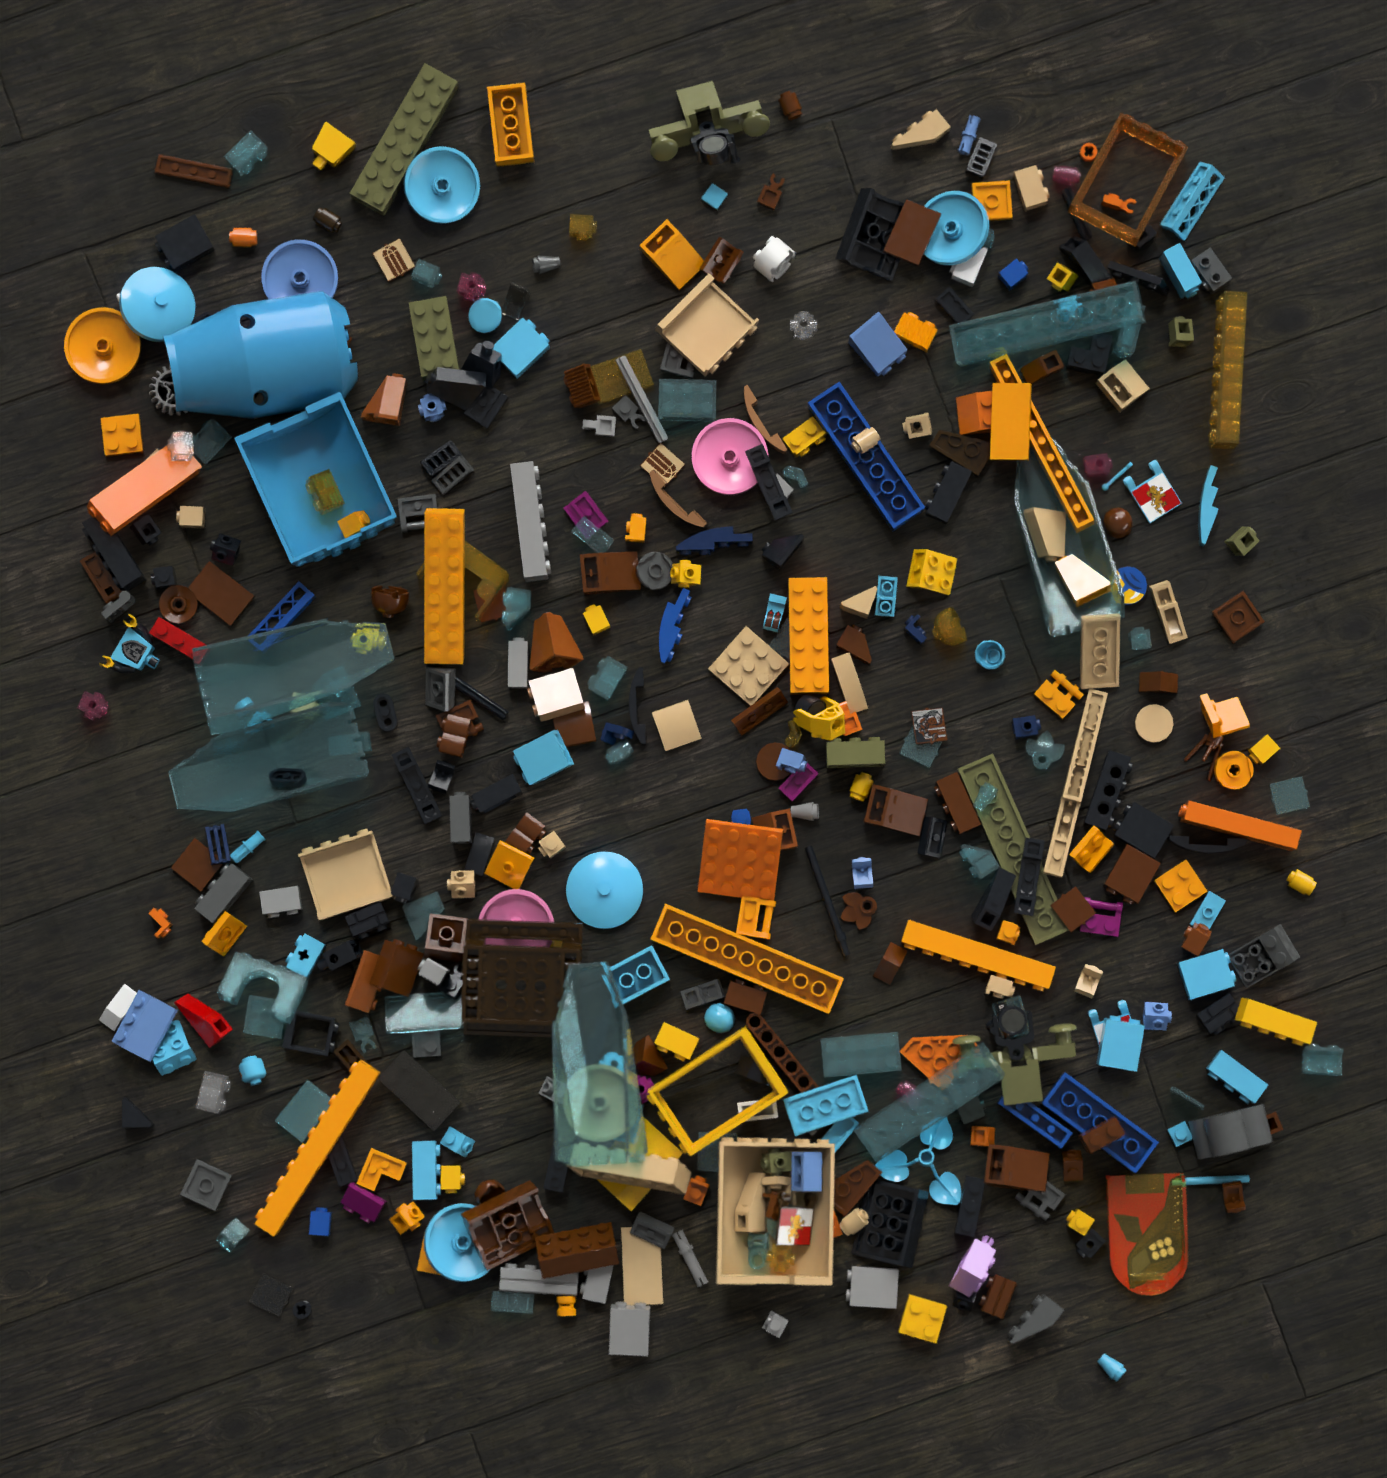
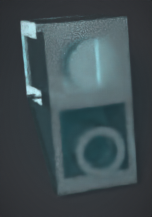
M965 844L959 847L961 849L959 854L964 862H969L971 866L969 870L974 878L978 877L980 880L1000 867L990 850Z

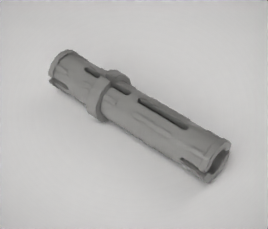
M683 1229L679 1230L678 1234L677 1232L672 1234L679 1248L678 1252L680 1255L682 1254L697 1287L702 1286V1282L703 1284L709 1282Z

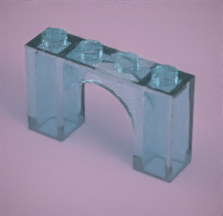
M235 952L218 988L219 999L237 1005L246 985L250 981L261 977L270 978L280 987L271 1009L272 1018L290 1024L308 986L307 977L299 971H289L282 965H272L265 959L258 960L252 958L248 953Z

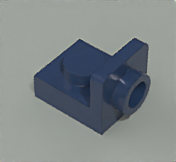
M918 614L915 617L911 615L904 623L906 625L904 631L921 646L927 639L925 636L926 632L921 627L914 626L921 616Z
M606 722L602 731L601 741L614 745L616 738L624 740V737L632 739L634 731Z

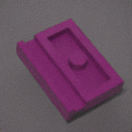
M584 491L564 507L566 513L585 538H589L609 522L587 491Z

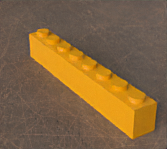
M911 920L907 921L901 940L905 948L911 950L920 948L923 949V954L933 956L935 953L941 955L940 959L952 962V959L960 961L959 965L967 968L973 965L978 967L977 971L986 974L989 971L995 972L997 977L1006 980L1007 977L1015 979L1014 983L1024 986L1026 983L1033 985V989L1042 992L1044 988L1049 989L1056 968L1046 963Z

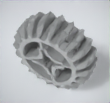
M164 366L162 367L164 373L161 374L160 371H157L156 373L159 377H152L156 384H150L149 387L155 390L150 391L149 394L155 396L151 401L153 403L158 402L156 404L157 409L163 406V413H166L169 409V415H173L174 410H176V404L171 403L175 401V394H173L169 387L172 388L174 386L173 382L165 381L168 377L172 376L171 368L167 370ZM161 386L168 390L166 401H163L161 398Z

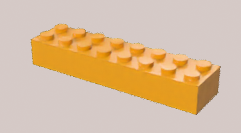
M426 508L424 664H463L465 509Z

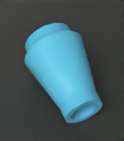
M1105 1353L1097 1361L1110 1379H1114L1116 1382L1126 1372L1123 1364L1110 1358Z

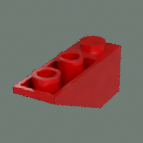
M186 994L174 1002L209 1048L220 1042L233 1030L220 1013L190 994Z

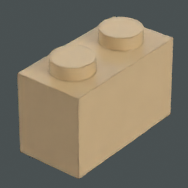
M1034 165L1015 171L1013 177L1024 211L1046 205L1047 199L1050 196L1047 187H1043L1042 181L1044 178L1041 169L1038 170L1037 166Z

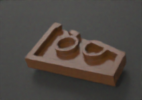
M866 1160L835 1179L834 1208L843 1216H847L883 1172L870 1160Z

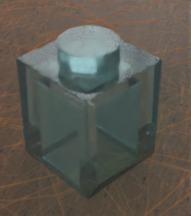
M418 259L411 277L412 280L434 288L435 284H439L442 274L440 273V267Z

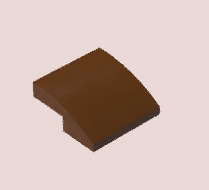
M589 701L583 702L585 707L583 710L553 718L555 730L559 731L566 747L596 742Z

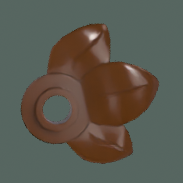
M857 892L845 894L842 898L848 906L843 910L841 919L847 922L856 921L859 930L867 927L871 922V915L877 909L876 901L872 897H863ZM865 903H870L871 908L869 910L864 909Z

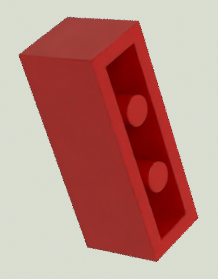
M158 617L149 632L155 638L199 664H202L211 649L208 645Z

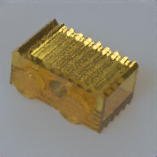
M330 469L308 477L305 487L307 492L312 494L314 508L317 512H320L321 516L344 506L345 502Z

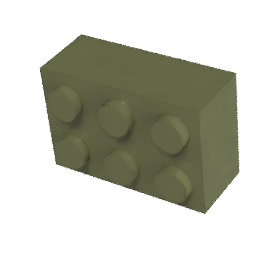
M870 737L868 741H861V738H849V742H842L841 738H835L826 742V768L882 767L885 765V742L880 740V737Z

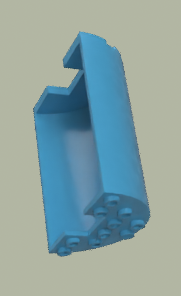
M341 392L305 407L306 411L272 426L270 423H267L234 438L290 563L296 565V567L313 561L318 562L330 555L332 557L339 556L343 553L342 550L350 548V550L355 549L361 545L360 542L378 535V532L394 525V521L397 518ZM365 510V513L370 518V525L361 528V532L344 538L337 521L353 512Z

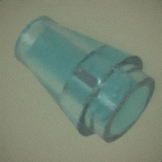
M985 782L984 785H981L973 806L983 812L986 806L997 796L998 789Z

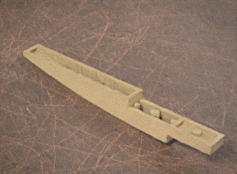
M1089 689L1057 811L1043 870L1044 874L1059 878L1063 876L1108 695L1106 692Z

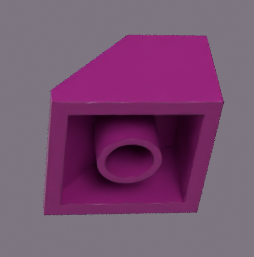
M351 1182L340 1203L344 1204L343 1208L350 1213L356 1211L361 1214L359 1218L370 1223V1221L375 1222L387 1201L355 1182Z

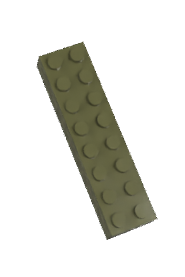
M426 63L423 65L349 193L352 199L385 216L404 183L408 166L424 149L458 90L459 84L457 80Z

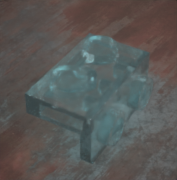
M1309 1044L1305 1046L1302 1051V1074L1341 1076L1344 1049L1335 1045L1319 1047L1318 1044Z

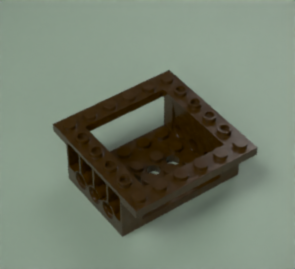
M467 919L466 940L463 945L461 1010L463 1034L579 1039L583 923ZM486 938L563 941L561 948L486 945ZM500 979L505 980L507 983V987L503 990L498 989L496 986V982ZM523 980L527 987L524 990H518L515 983ZM543 981L546 984V989L538 991L535 988V983Z

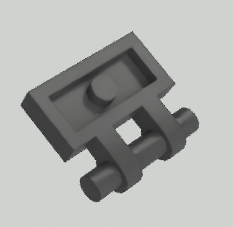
M1047 1181L1046 1192L1027 1190L1028 1193L1025 1196L1018 1192L1014 1198L1020 1202L1021 1206H1026L1033 1211V1215L1037 1218L1041 1217L1046 1221L1050 1216L1044 1211L1048 1206L1055 1210L1065 1194ZM1033 1195L1042 1201L1040 1206L1031 1201Z

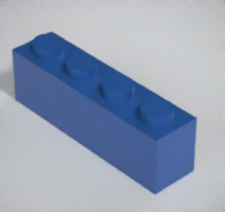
M1003 1095L997 1102V1104L1061 1149L1072 1135L1070 1130L1031 1102L1004 1105Z

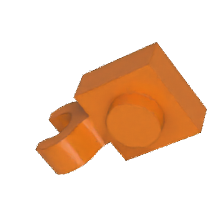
M1111 193L1104 195L1101 206L1117 211L1121 210L1126 214L1133 213V210L1128 209L1127 205H1135L1136 200L1127 199L1123 201L1119 199L1118 195Z
M846 701L839 703L845 717V734L843 735L847 736L862 730L857 713L853 712L850 714Z

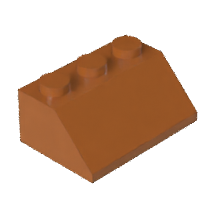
M364 950L345 1003L346 1006L367 1013L375 1010L378 1002L375 997L377 992L381 993L382 988L369 983L379 955Z

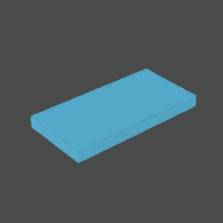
M857 1075L783 1099L795 1136L869 1112Z

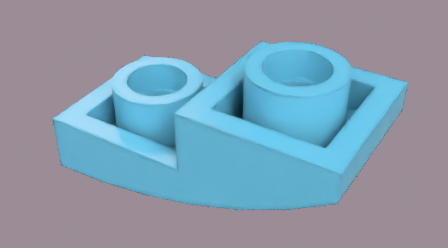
M878 575L875 615L894 617L898 577Z

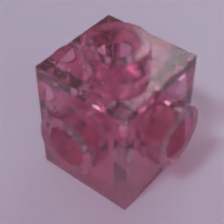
M472 272L470 275L461 273L457 293L464 296V299L474 302L475 299L479 300L481 295H485L487 285L484 284V278H481L480 274Z
M85 691L77 709L85 712V717L95 720V718L101 719L102 716L105 717L109 706L107 705L108 701L104 700V695L98 692L91 694Z

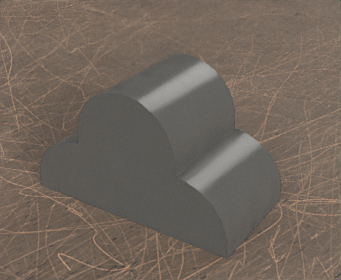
M1264 1104L1188 1121L1197 1159L1222 1156L1273 1142Z

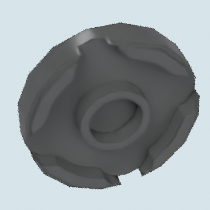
M650 552L645 554L636 566L637 578L648 589H662L671 582L670 570L673 563L663 553Z

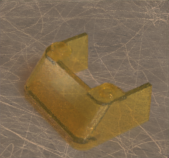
M465 541V567L482 579L477 587V592L485 602L474 616L479 622L509 582V575L504 568ZM424 563L416 572L419 579L424 576Z

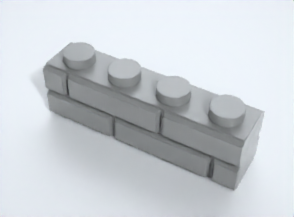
M505 1263V1267H501L499 1291L577 1296L579 1272L542 1279L541 1269H536V1265H525V1268H517V1264Z

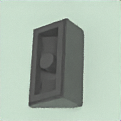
M639 1212L630 1233L665 1249L674 1227L643 1212Z

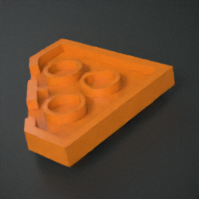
M965 1035L912 1037L899 1052L943 1091L960 1072L958 1055H960L959 1045L952 1044V1041L957 1037ZM974 1043L975 1052L977 1053L981 1047Z

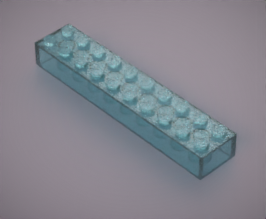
M1136 281L949 325L955 359L961 367L995 359L1006 353L1007 355H1012L1146 323L1139 286Z

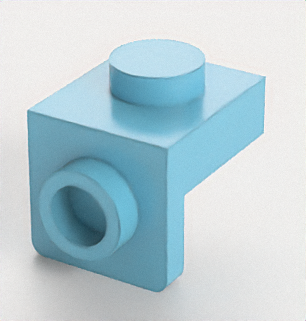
M449 1126L440 1143L455 1153L467 1157L473 1148L475 1140Z

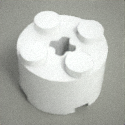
M771 236L763 250H758L754 254L753 259L755 262L753 266L768 280L773 282V278L778 279L789 268L791 263L788 261L791 257L795 258L796 252L779 238Z

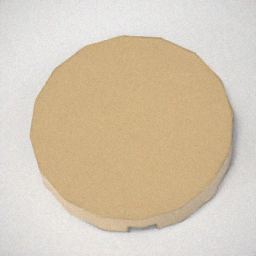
M1157 704L1148 705L1142 708L1136 716L1135 730L1145 741L1151 743L1160 742L1166 739L1172 732L1173 717L1163 706Z

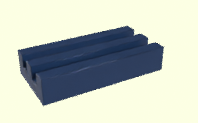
M224 824L205 827L211 865L230 863L231 859ZM218 831H221L226 859L222 858ZM210 832L214 833L218 860L214 858Z

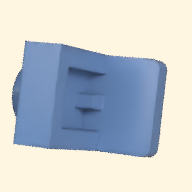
M859 857L852 860L854 889L873 887L871 858Z

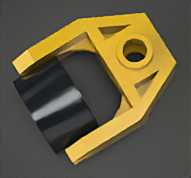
M806 694L799 699L795 706V711H793V714H795L793 720L798 726L811 732L813 738L833 740L845 734V717L839 703L826 696L817 698L811 694Z

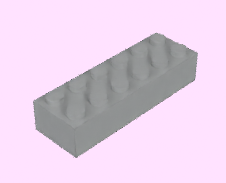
M533 461L510 464L524 579L525 582L547 580L548 574H551L549 560L546 561V555H549L547 541L544 542L543 537H546L547 534L545 522L541 523V518H544L543 505L539 504V499H542L541 487L536 483V480H540L538 466H534Z

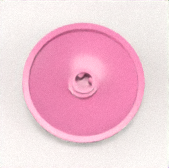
M726 418L712 422L698 434L692 448V465L696 476L704 486L719 494L736 495L750 490L758 482L745 451L763 444L768 455L767 445L763 436L754 426L740 419Z
M511 889L496 894L485 904L479 916V919L554 922L553 914L545 901L538 895L521 889ZM486 938V945L550 947L553 940Z

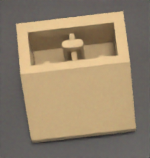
M1126 359L1109 370L1096 382L1097 386L1119 413L1150 389Z

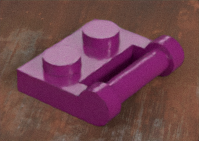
M1084 897L1092 908L1115 911V916L1094 914L1085 921L1084 925H1080L1079 931L1118 937L1123 902L1110 903L1090 900V898Z

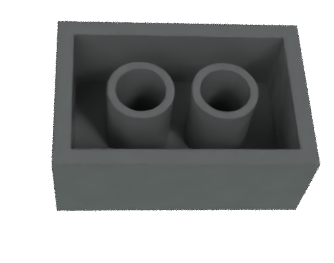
M232 863L229 866L226 864L220 871V878L218 880L214 879L207 887L209 891L206 895H201L195 902L197 906L194 909L214 924L224 911L227 912L253 881L252 878Z

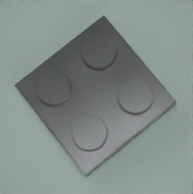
M196 1159L180 1195L216 1211L232 1175Z

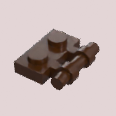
M471 700L436 715L440 727L443 718H447L448 714L471 719L468 737L471 735L474 737L478 735V732L484 730L481 723L473 725L472 720L479 717Z

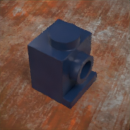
M1035 715L1013 718L1011 720L1014 739L1038 735V730H1041L1040 719H1036ZM1024 723H1029L1031 728L1025 729Z

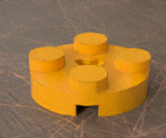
M1229 751L1222 754L1216 759L1214 774L1217 781L1222 787L1228 789L1245 787L1254 772L1252 761L1239 751ZM1231 765H1234L1235 768L1238 767L1235 776L1229 772Z

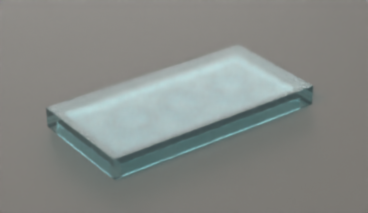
M462 991L456 1000L441 992L410 994L409 997L404 995L385 996L386 1033L394 1034L464 1028V1023L461 1022Z

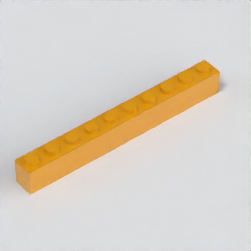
M1007 353L990 361V369L997 383H1022ZM1031 400L1030 445L1076 533L1094 525V518Z
M363 1060L353 1063L349 1070L351 1072L348 1079L344 1078L338 1087L341 1090L337 1095L334 1094L328 1102L330 1107L327 1112L323 1111L318 1118V1121H320L318 1126L310 1130L307 1135L309 1140L306 1144H301L297 1151L298 1157L296 1160L292 1159L286 1168L289 1171L285 1177L282 1175L276 1183L278 1188L275 1193L271 1192L266 1199V1207L264 1209L261 1208L256 1214L255 1218L257 1221L255 1225L273 1237L283 1227L380 1076V1071Z

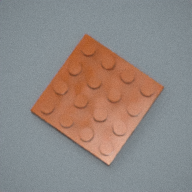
M706 819L698 892L739 898L748 896L774 901L783 829Z

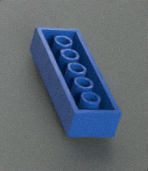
M1066 1072L1061 1074L1043 1101H1041L1043 1106L1081 1134L1110 1117H1116L1125 1135L1101 1149L1133 1173H1137L1159 1143Z

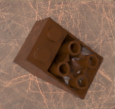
M637 552L580 554L584 595L641 590V584L636 575V566L638 564Z
M873 784L863 823L920 836L928 799Z
M989 1144L984 1183L988 1187L1046 1192L1050 1153Z

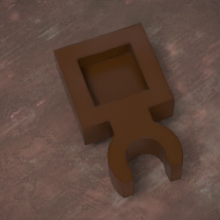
M772 174L770 177L771 185H764L757 200L758 204L775 210L782 195L778 188L784 185V178L781 179L780 183L774 182L775 174Z

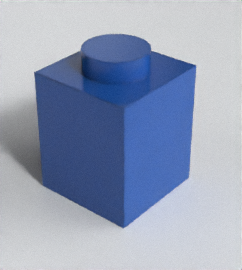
M1016 258L999 272L998 277L1010 291L1028 276V267L1023 261L1019 262Z
M316 1207V1211H311L309 1235L330 1236L332 1212H327V1208Z

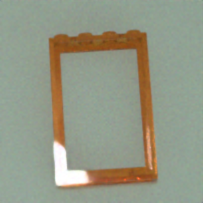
M1120 113L1074 197L1068 213L1136 247L1181 164L1188 146L1182 141L1168 137L1164 132L1152 129L1146 123L1134 120L1128 114ZM1121 130L1175 157L1136 230L1082 203Z

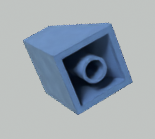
M877 312L849 336L848 343L877 377L881 374L885 376L892 370L890 366L895 362L899 364L907 357L905 355L907 348L880 312Z

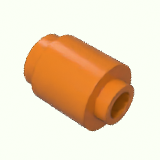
M233 228V231L229 233V242L233 243V247L256 246L257 230H252V228Z

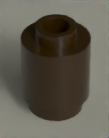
M320 207L313 217L316 225L331 234L334 231L338 232L342 225L341 217L326 208Z

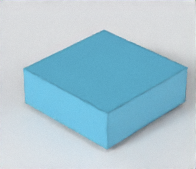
M712 183L701 200L718 210L728 193Z

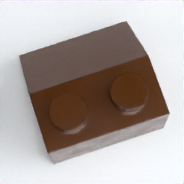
M430 913L424 958L462 963L468 918Z

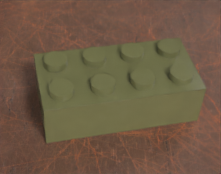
M443 296L409 302L422 380H426L430 372L433 373L437 367L459 370L447 297Z

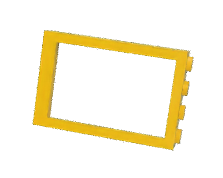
M745 1026L649 1088L647 1098L652 1105H657L660 1110L658 1114L663 1122L667 1120L670 1127L668 1129L674 1138L678 1137L680 1140L679 1146L684 1154L688 1152L692 1156L788 1094V1090ZM740 1039L774 1091L693 1143L659 1091Z

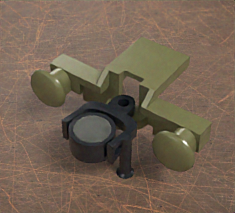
M713 81L680 89L676 92L685 120L649 129L652 143L650 153L657 161H668L677 154L679 147L690 145L691 139L698 163H702V159L707 165H719L728 159L730 152L731 158L729 161L735 164L740 161V157L738 156L732 133L744 131L748 136H761L768 131L770 120L765 114H762L759 100L722 110ZM710 109L713 123L709 121L703 122L698 127L696 112Z
M1009 1004L999 1011L998 1017L992 1015V1020L986 1024L987 1030L994 1034L996 1043L1004 1046L1002 1051L976 1053L974 1043L981 1039L975 1035L957 1037L952 1041V1044L959 1045L960 1055H958L960 1071L999 1066L1004 1105L1043 1101L1038 1061L1076 1057L1075 1043L1071 1039V1031L1077 1029L1076 1025L1062 1023L1051 1026L1048 1032H1055L1056 1043L1032 1047L1031 1054L1026 1044L1034 1040L1032 1012L1026 1011V1016L1021 1007ZM1028 1020L1029 1032L1025 1036L1011 1039L999 1036L998 1024L1003 1032L1009 1035H1017L1025 1030ZM1018 1049L1019 1052L1016 1055L1013 1054V1051ZM1023 1060L1026 1062L1024 1066H1011V1062Z

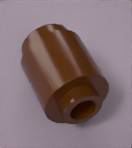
M791 91L782 93L778 102L784 116L789 121L802 115V107L796 93H791Z

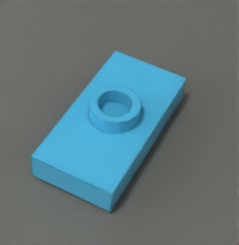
M1208 891L1190 925L1193 926L1195 922L1198 924L1202 923L1210 929L1226 900Z
M853 1117L836 1122L821 1139L829 1140V1144H835L836 1152L859 1125V1122Z

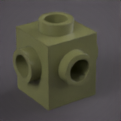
M780 1148L768 1149L769 1153L762 1154L761 1167L764 1173H771V1176H782V1172L791 1171V1151L780 1152Z

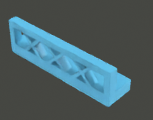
M1199 162L1160 223V226L1166 230L1173 231L1181 240L1185 241L1225 177L1212 165ZM1214 174L1217 178L1214 181V183L1210 185V178ZM1205 190V197L1200 201V194ZM1195 206V213L1193 216H1190V210ZM1185 222V228L1181 233L1178 229Z

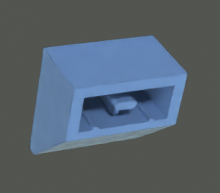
M792 1152L791 1191H822V1152Z

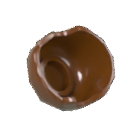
M1117 507L1111 508L1106 512L1103 525L1107 534L1118 539L1127 536L1131 532L1132 517L1127 510Z
M494 1179L485 1180L477 1186L474 1193L475 1200L482 1204L504 1193L505 1188Z

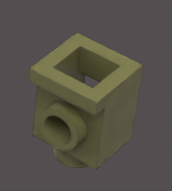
M1179 316L1173 318L1168 323L1169 346L1187 347L1194 341L1192 319H1185V317Z
M1242 526L1224 542L1235 556H1245L1259 542V539L1256 537L1257 533L1249 526Z

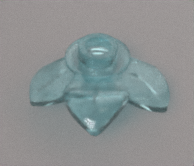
M1048 731L1041 734L1037 741L1028 739L1026 743V751L1033 757V764L1038 769H1045L1050 766L1052 761L1059 760L1065 748L1064 744L1054 745L1052 736ZM1040 756H1043L1045 758L1044 763H1040L1038 761V758Z

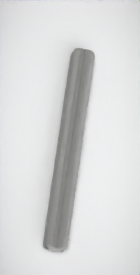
M621 356L616 359V363L657 442L661 443L667 440L668 436L626 356Z

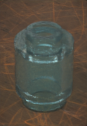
M626 739L620 740L605 751L607 755L604 757L610 765L618 766L631 757L634 750Z

